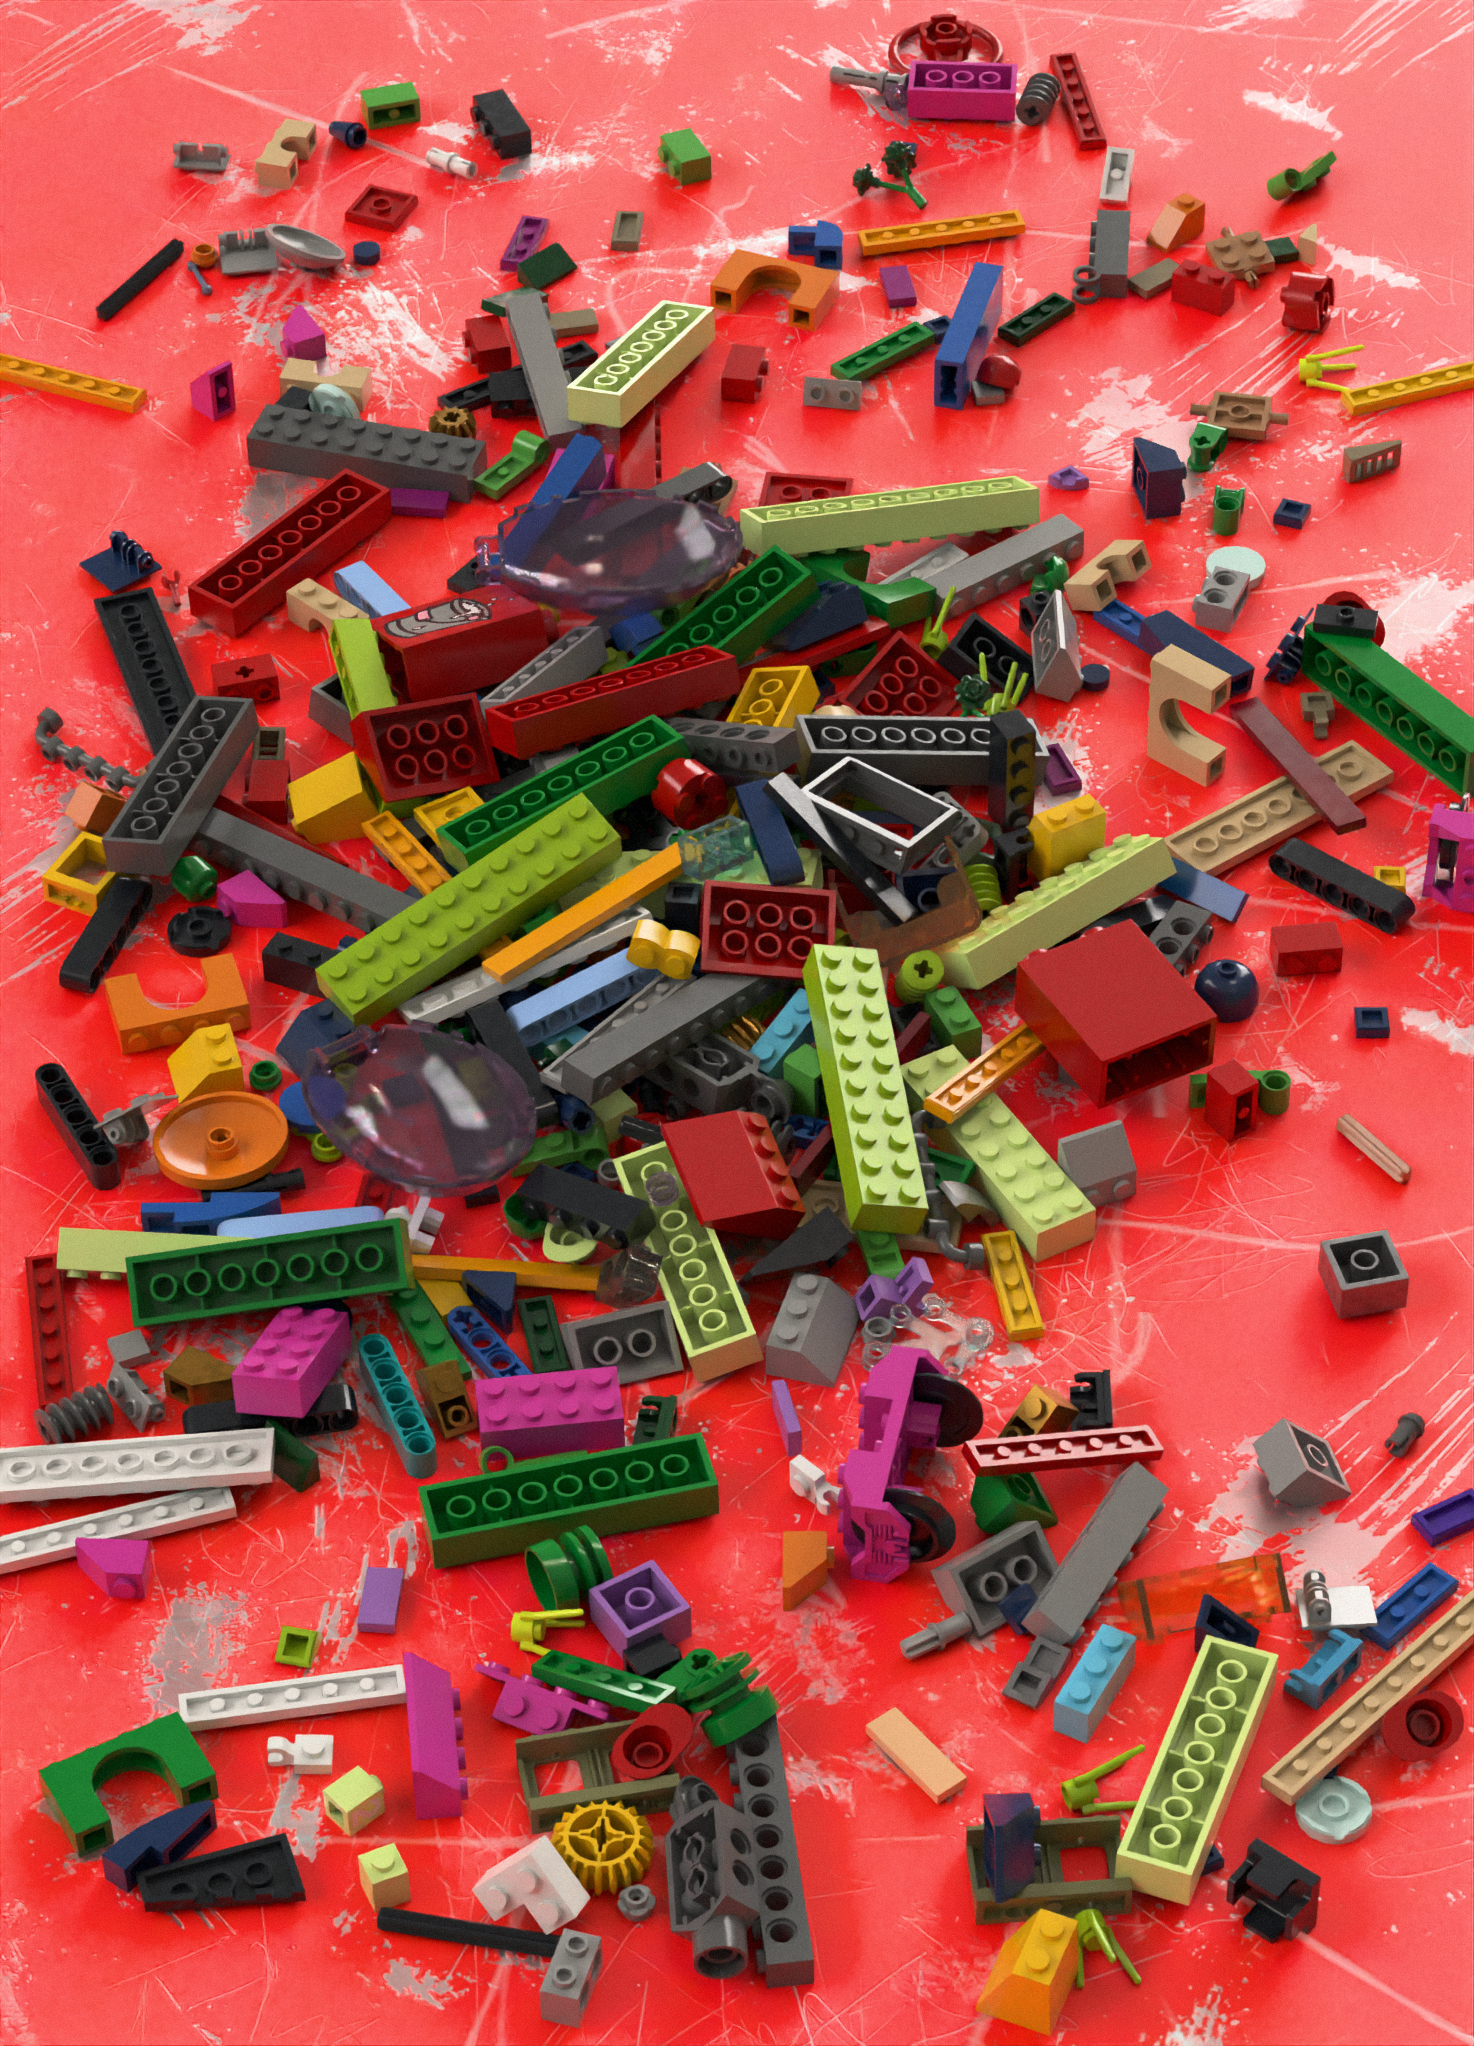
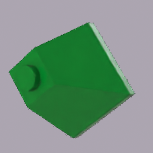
M1034 1472L975 1478L970 1505L976 1515V1524L986 1534H997L1013 1524L1023 1521L1038 1520L1042 1529L1053 1527L1059 1522Z

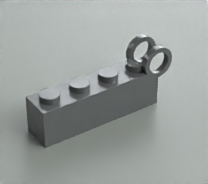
M1097 210V221L1091 220L1089 265L1079 266L1073 270V281L1078 284L1072 290V299L1076 303L1090 305L1096 303L1100 297H1127L1131 211ZM1088 272V279H1082L1078 275ZM1081 291H1090L1095 295L1089 298H1084L1078 296L1077 293Z

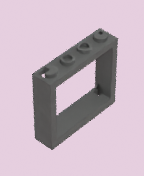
M849 755L801 789L868 860L898 875L904 873L950 837L959 810ZM850 764L857 767V771L853 769L848 771ZM842 790H846L923 828V830L908 841L829 802V800ZM897 847L902 849L903 852L896 851Z

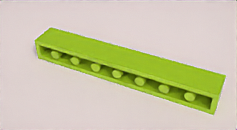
M333 619L328 642L351 720L362 711L397 706V697L393 696L391 692V677L389 674H386L384 669V654L380 653L378 649V634L376 631H373L370 619ZM367 772L379 814L389 810L396 818H411L414 816L413 809L424 804L425 797L385 804Z

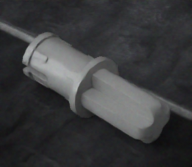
M960 1611L956 1615L937 1624L934 1622L928 1623L926 1629L903 1639L899 1646L903 1656L913 1660L936 1648L941 1651L945 1648V1644L970 1634L972 1625L968 1616L963 1611Z

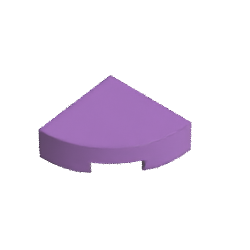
M1072 465L1048 475V484L1061 490L1075 491L1089 487L1090 479Z

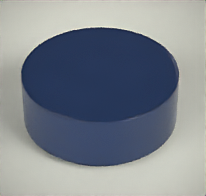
M373 241L357 243L353 247L355 262L361 265L377 263L381 259L380 245Z
M1088 664L1081 668V674L1084 676L1082 688L1098 692L1109 686L1110 671L1107 667L1101 664Z

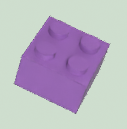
M653 1559L589 1589L590 1619L622 1660V1650L659 1633L664 1635L670 1645L692 1637L691 1607Z

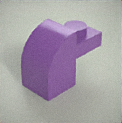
M913 1256L895 1280L872 1273L853 1298L862 1322H866L875 1316H881L889 1319L893 1327L909 1324L926 1311L922 1298L929 1292L934 1283L925 1259Z

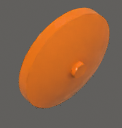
M241 1091L213 1092L183 1102L160 1121L153 1137L155 1159L160 1170L178 1184L201 1190L229 1189L253 1182L274 1169L285 1156L289 1146L288 1124L281 1109L262 1096Z

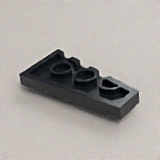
M286 1832L135 1873L146 1912L306 1901L305 1889Z

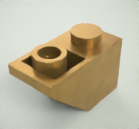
M188 1345L163 1371L166 1396L188 1407L233 1400L234 1392L231 1375L237 1366L229 1365L214 1358L206 1351H200Z
M446 1360L414 1371L424 1405L444 1439L478 1428L457 1360Z
M1034 1384L997 1438L1066 1432L1080 1411L1057 1390Z

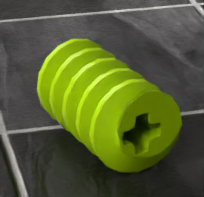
M968 865L960 870L965 925H968L973 921L988 918L991 916L990 912L993 909L1002 906L1001 891L999 889L998 873L991 865Z
M930 950L909 955L894 981V990L897 997L906 1004L919 1002L920 1005L924 1004V994L935 991L944 975V965L941 958Z

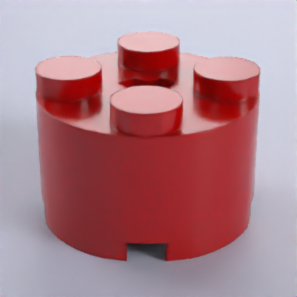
M1292 272L1288 286H1283L1280 294L1281 303H1285L1282 326L1324 332L1328 328L1332 315L1327 314L1329 305L1334 306L1335 301L1333 278H1329V275Z
M677 758L668 763L656 778L659 781L656 791L652 789V803L660 814L681 829L697 830V833L710 825L718 815H722L727 810L729 804L726 799V786L722 778L695 759Z

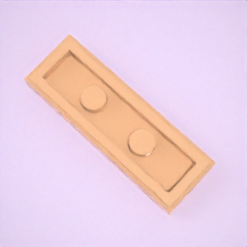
M896 1707L866 1724V1734L937 1804L967 1786V1777Z

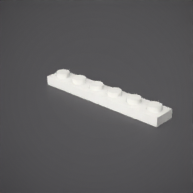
M402 1664L178 1694L180 1716L190 1732L407 1703Z

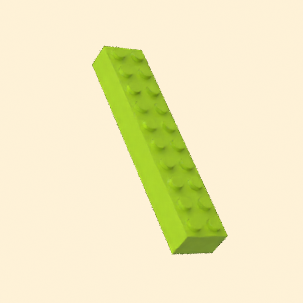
M581 792L316 968L315 972L319 989L360 1031L364 1030L479 953L481 949L488 947L525 920L534 916V914L622 857L620 835Z
M813 944L802 973L851 1230L916 1235L929 1207L877 950Z

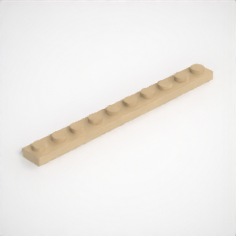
M1474 1589L1262 1776L1261 1787L1292 1806L1382 1725L1387 1711L1395 1705L1415 1696L1474 1643Z

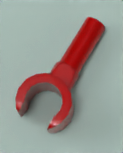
M175 570V580L172 581L167 579L166 572L164 571L161 584L164 588L171 591L174 606L179 607L182 605L178 592L181 574L178 570Z

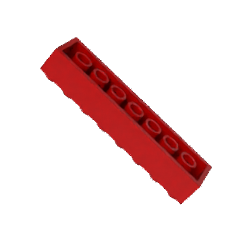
M345 468L187 586L190 614L237 637L287 599L286 591L307 578L312 580L393 518L390 489Z
M706 644L485 709L490 744L504 753L516 757L518 760H527L536 756L535 753L544 750L549 752L561 750L564 748V744L571 742L585 743L592 740V736L598 734L611 735L618 733L620 728L628 725L631 726L652 714L658 718H669L675 715V711L699 709L703 706L702 703L726 701L730 699V695L741 692L736 656Z

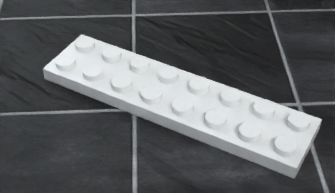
M636 902L504 985L486 974L481 966L410 998L398 1006L397 1011L399 1016L416 1032L431 1031L439 1026L440 1021L449 1017H462L465 1015V1010L478 1004L482 1005L497 1000L499 995L504 992L521 990L529 985L528 982L535 978L550 977L558 972V968L566 964H578L588 958V954L597 950L606 951L614 948L618 944L617 941L628 936L630 938L633 937L638 920L654 921L652 914Z
M274 1427L0 1448V1504L272 1483L276 1445Z

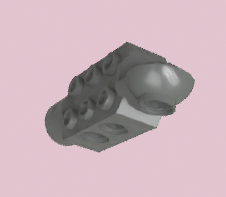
M715 1031L706 1035L697 1043H693L683 1049L676 1056L660 1063L654 1069L642 1074L645 1078L707 1115L738 1110L742 1106L746 1107L750 1112L756 1111L760 1115L769 1116L771 1119L770 1127L776 1120L782 1121L783 1125L788 1122L792 1112V1104L795 1101L794 1090L787 1081L766 1077L758 1072L759 1057Z
M687 1775L681 1779L675 1789L674 1801L669 1807L670 1816L674 1824L664 1837L671 1932L692 1943L693 1965L697 1973L710 1979H728L741 1974L749 1964L746 1931L760 1914L752 1819L720 1801L716 1791L701 1778Z

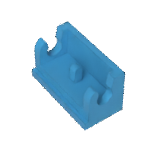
M1332 1628L1328 1635L1332 1639L1337 1640L1342 1646L1333 1640L1327 1639L1323 1643L1322 1648L1300 1670L1292 1669L1288 1675L1291 1679L1284 1683V1691L1315 1710H1318L1361 1665L1363 1641L1358 1638L1354 1639L1339 1629Z

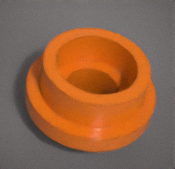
M200 243L193 247L190 258L199 267L207 268L218 261V252L212 244Z

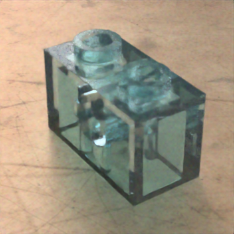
M727 815L677 837L683 873L701 882L713 880L716 878V875L724 871L738 869L743 863L755 858L749 823L733 815Z

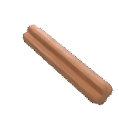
M1345 1113L1337 1119L1336 1129L1394 1180L1403 1184L1412 1177V1168L1353 1116Z

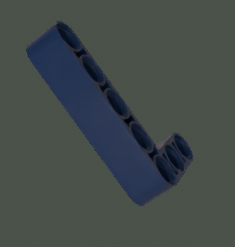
M767 778L735 786L742 829L749 830L770 884L773 887L787 886L805 881L801 859L779 807L762 790L768 782Z

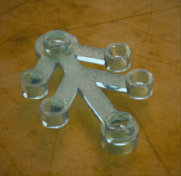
M929 1297L926 1299L923 1314L928 1320H939L955 1331L944 1333L912 1316L910 1308L905 1304L899 1303L895 1304L890 1310L889 1320L891 1324L897 1328H905L921 1338L887 1345L880 1341L868 1342L862 1348L861 1364L866 1370L871 1371V1368L890 1353L892 1345L928 1350L938 1361L947 1347L961 1345L956 1355L946 1359L943 1363L946 1369L950 1366H955L959 1369L956 1373L949 1371V1377L958 1381L962 1378L964 1366L973 1352L982 1351L992 1344L995 1331L992 1324L984 1318L972 1317L966 1320L945 1308L944 1301L939 1297ZM937 1306L940 1310L932 1312L928 1307ZM901 1312L905 1314L906 1317L903 1319H899L895 1317L894 1314ZM972 1330H979L983 1334L975 1335L972 1333ZM870 1351H879L882 1354L880 1356H873Z

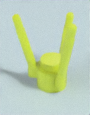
M1364 345L1351 346L1317 355H1306V359H1299V382L1306 381V387H1320L1337 392L1350 390L1348 387L1318 381L1317 378H1322V371L1356 369L1357 365L1355 363L1322 365V361L1319 360L1361 351L1364 349Z
M564 1609L540 1612H515L511 1623V1640L520 1642L521 1651H530L544 1656L551 1650L535 1643L537 1640L543 1641L546 1627L582 1628L586 1625L583 1620L558 1618L582 1616L584 1611L582 1609Z

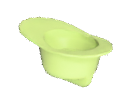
M547 1222L543 1241V1253L549 1260L565 1262L576 1266L588 1260L595 1253L598 1245L597 1240H587L578 1233L567 1229L560 1230Z

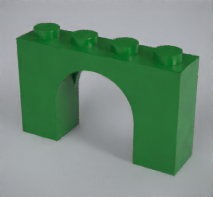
M839 548L832 554L815 552L806 557H800L799 563L813 572L817 583L831 580V583L845 581L846 584L858 585L867 616L873 615L881 618L890 624V629L932 616L937 591L936 587L916 577L885 585L865 583L871 553L863 549L848 550L846 548Z
M178 1711L165 1717H159L151 1723L132 1731L124 1732L118 1737L97 1746L89 1747L83 1752L38 1770L42 1795L79 1858L114 1843L111 1819L97 1795L107 1781L119 1774L130 1771H145L159 1776L167 1783L181 1808L219 1798L216 1773Z

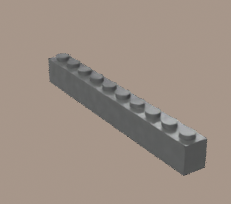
M211 807L186 849L201 857L214 861L235 872L242 873L249 869L271 889L277 890L294 900L303 902L318 911L327 913L368 933L419 901L414 897L215 807Z
M708 973L564 1059L561 1087L591 1106L601 1099L608 1097L624 1085L631 1083L647 1071L654 1069L670 1057L676 1056L680 1051L693 1043H697L711 1032L720 1029L734 1018L743 1015L757 1004L763 1003L767 998L780 990H784L797 980Z

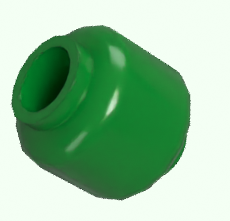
M197 855L182 857L171 871V884L173 888L192 903L208 900L217 891L219 875L216 869Z

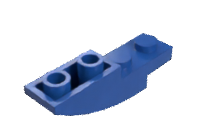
M280 1192L211 1193L210 1202L141 1203L140 1214L143 1232L217 1236V1227L225 1220L282 1214Z

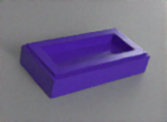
M1473 1488L1412 1515L1411 1524L1431 1547L1474 1528Z

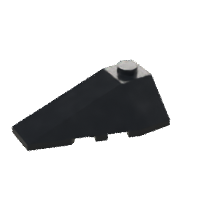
M1161 894L1104 915L1055 944L1054 947L1056 948L1079 939L1084 932L1091 928H1107L1130 918L1149 938L1176 901L1165 894Z

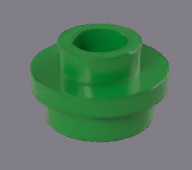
M272 1061L257 1062L249 1073L250 1085L260 1091L275 1089L282 1082V1072Z

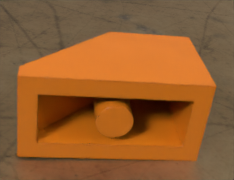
M1186 192L1166 203L1149 232L1146 243L1168 253L1203 232L1205 203Z
M81 780L64 814L73 819V826L81 831L90 833L91 830L105 833L113 824L128 798L119 792Z
M783 1531V1611L793 1610L827 1583V1568H834V1546H827V1531Z

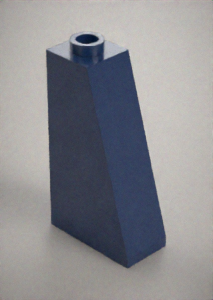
M1164 610L1141 620L1138 642L1152 657L1156 653L1163 651L1170 644H1173L1230 674V698L1251 690L1254 666L1168 610Z

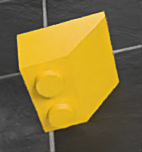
M230 1023L197 1029L167 1059L176 1095L178 1094L179 1096L177 1098L179 1105L197 1096L213 1092H245L243 1068Z

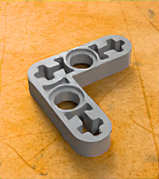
M938 792L932 796L959 809L956 819L962 817V820L953 827L950 837L917 869L960 866V869H962L987 843L988 832L948 793ZM955 853L953 859L944 864L946 858Z

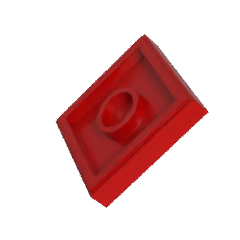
M369 184L345 212V221L395 233L418 205V196Z

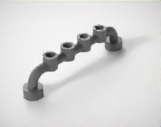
M45 708L37 716L39 724L35 729L34 738L36 743L42 747L40 749L41 754L48 761L54 762L61 756L63 757L62 762L65 767L72 772H76L83 766L85 767L83 769L85 775L94 782L105 776L107 785L116 792H119L124 786L135 789L144 776H133L122 766L115 768L100 756L93 758L78 746L71 748L65 745L56 736L52 738L47 737L48 732L55 734L64 725L62 718L51 708ZM153 757V758L146 764V766H145L146 771L148 770L149 766L151 765V763L153 762V760L155 759V757Z
M925 1109L918 1110L911 1116V1122L929 1207L930 1218H926L923 1224L924 1236L926 1239H936L940 1252L953 1262L963 1263L965 1270H981L985 1260L984 1248L981 1243H965L963 1249H958L950 1241V1223L948 1218H944L942 1211V1192L936 1187L934 1180L935 1165L933 1161L929 1160L927 1152L928 1138L925 1133H922L921 1129L923 1123H926L929 1129H944L947 1122Z

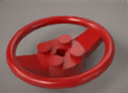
M955 14L933 15L928 21L906 27L892 39L888 48L889 62L902 76L905 73L910 74V68L900 60L898 55L899 48L903 42L919 33L920 49L926 55L927 61L962 62L967 60L968 53L972 49V34L981 37L992 47L993 57L989 63H1002L1004 56L1002 43L995 34L968 20H957V15Z

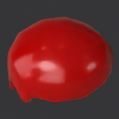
M996 354L986 357L981 362L976 379L986 384L1013 389L1015 385L1019 386L1022 371L1018 363L1007 355Z

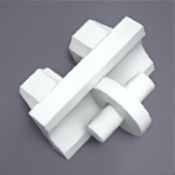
M423 1193L413 1215L409 1213V1209L406 1206H400L399 1208L389 1209L384 1220L392 1218L407 1220L411 1253L428 1255L435 1237L418 1229L420 1228L436 1235L445 1214L428 1207L431 1197Z

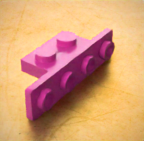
M493 1661L489 1662L488 1667L479 1663L475 1665L474 1670L482 1676L505 1684L492 1714V1718L534 1735L562 1732L569 1729L576 1712L603 1723H615L618 1721V1719L608 1714L609 1706L589 1699L588 1704L585 1705L575 1701L577 1694L558 1686H556L554 1692L542 1688L543 1681L527 1674H523L521 1679L509 1675L511 1669Z

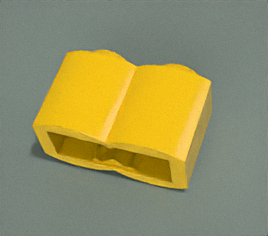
M638 920L626 959L638 967L658 969L671 978L685 980L690 977L701 941L691 933L680 930L669 931L664 925L652 920Z

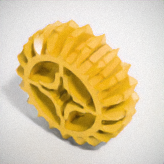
M606 1799L599 1805H595L591 1801L586 1808L576 1805L573 1809V1814L564 1812L561 1818L562 1822L555 1823L554 1835H552L550 1842L586 1892L589 1889H595L599 1897L602 1890H610L615 1895L617 1887L626 1888L631 1886V1880L641 1882L643 1872L649 1871L651 1859H653L654 1855L653 1832L651 1827H648L645 1816H638L635 1806L625 1810L622 1801H619L614 1806L610 1805Z

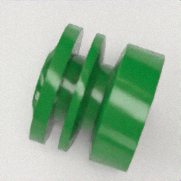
M581 1525L574 1528L573 1533H561L559 1538L560 1547L553 1539H546L526 1547L524 1555L528 1577L544 1611L579 1609V1597L586 1605H590L589 1589L613 1578L607 1555L600 1540L589 1526Z
M746 1650L728 1657H722L708 1664L679 1690L685 1701L698 1697L689 1706L693 1714L710 1709L711 1713L700 1723V1727L713 1748L720 1747L743 1736L769 1719L780 1708L767 1684L749 1688L748 1685L755 1680L760 1672L756 1666L741 1671L752 1661Z

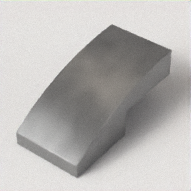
M943 1181L938 1185L968 1222L980 1214L993 1228L1002 1220L988 1200L975 1188L954 1181Z
M1037 1635L1023 1663L1018 1661L1002 1691V1695L1036 1710L1049 1695L1072 1657L1071 1649Z

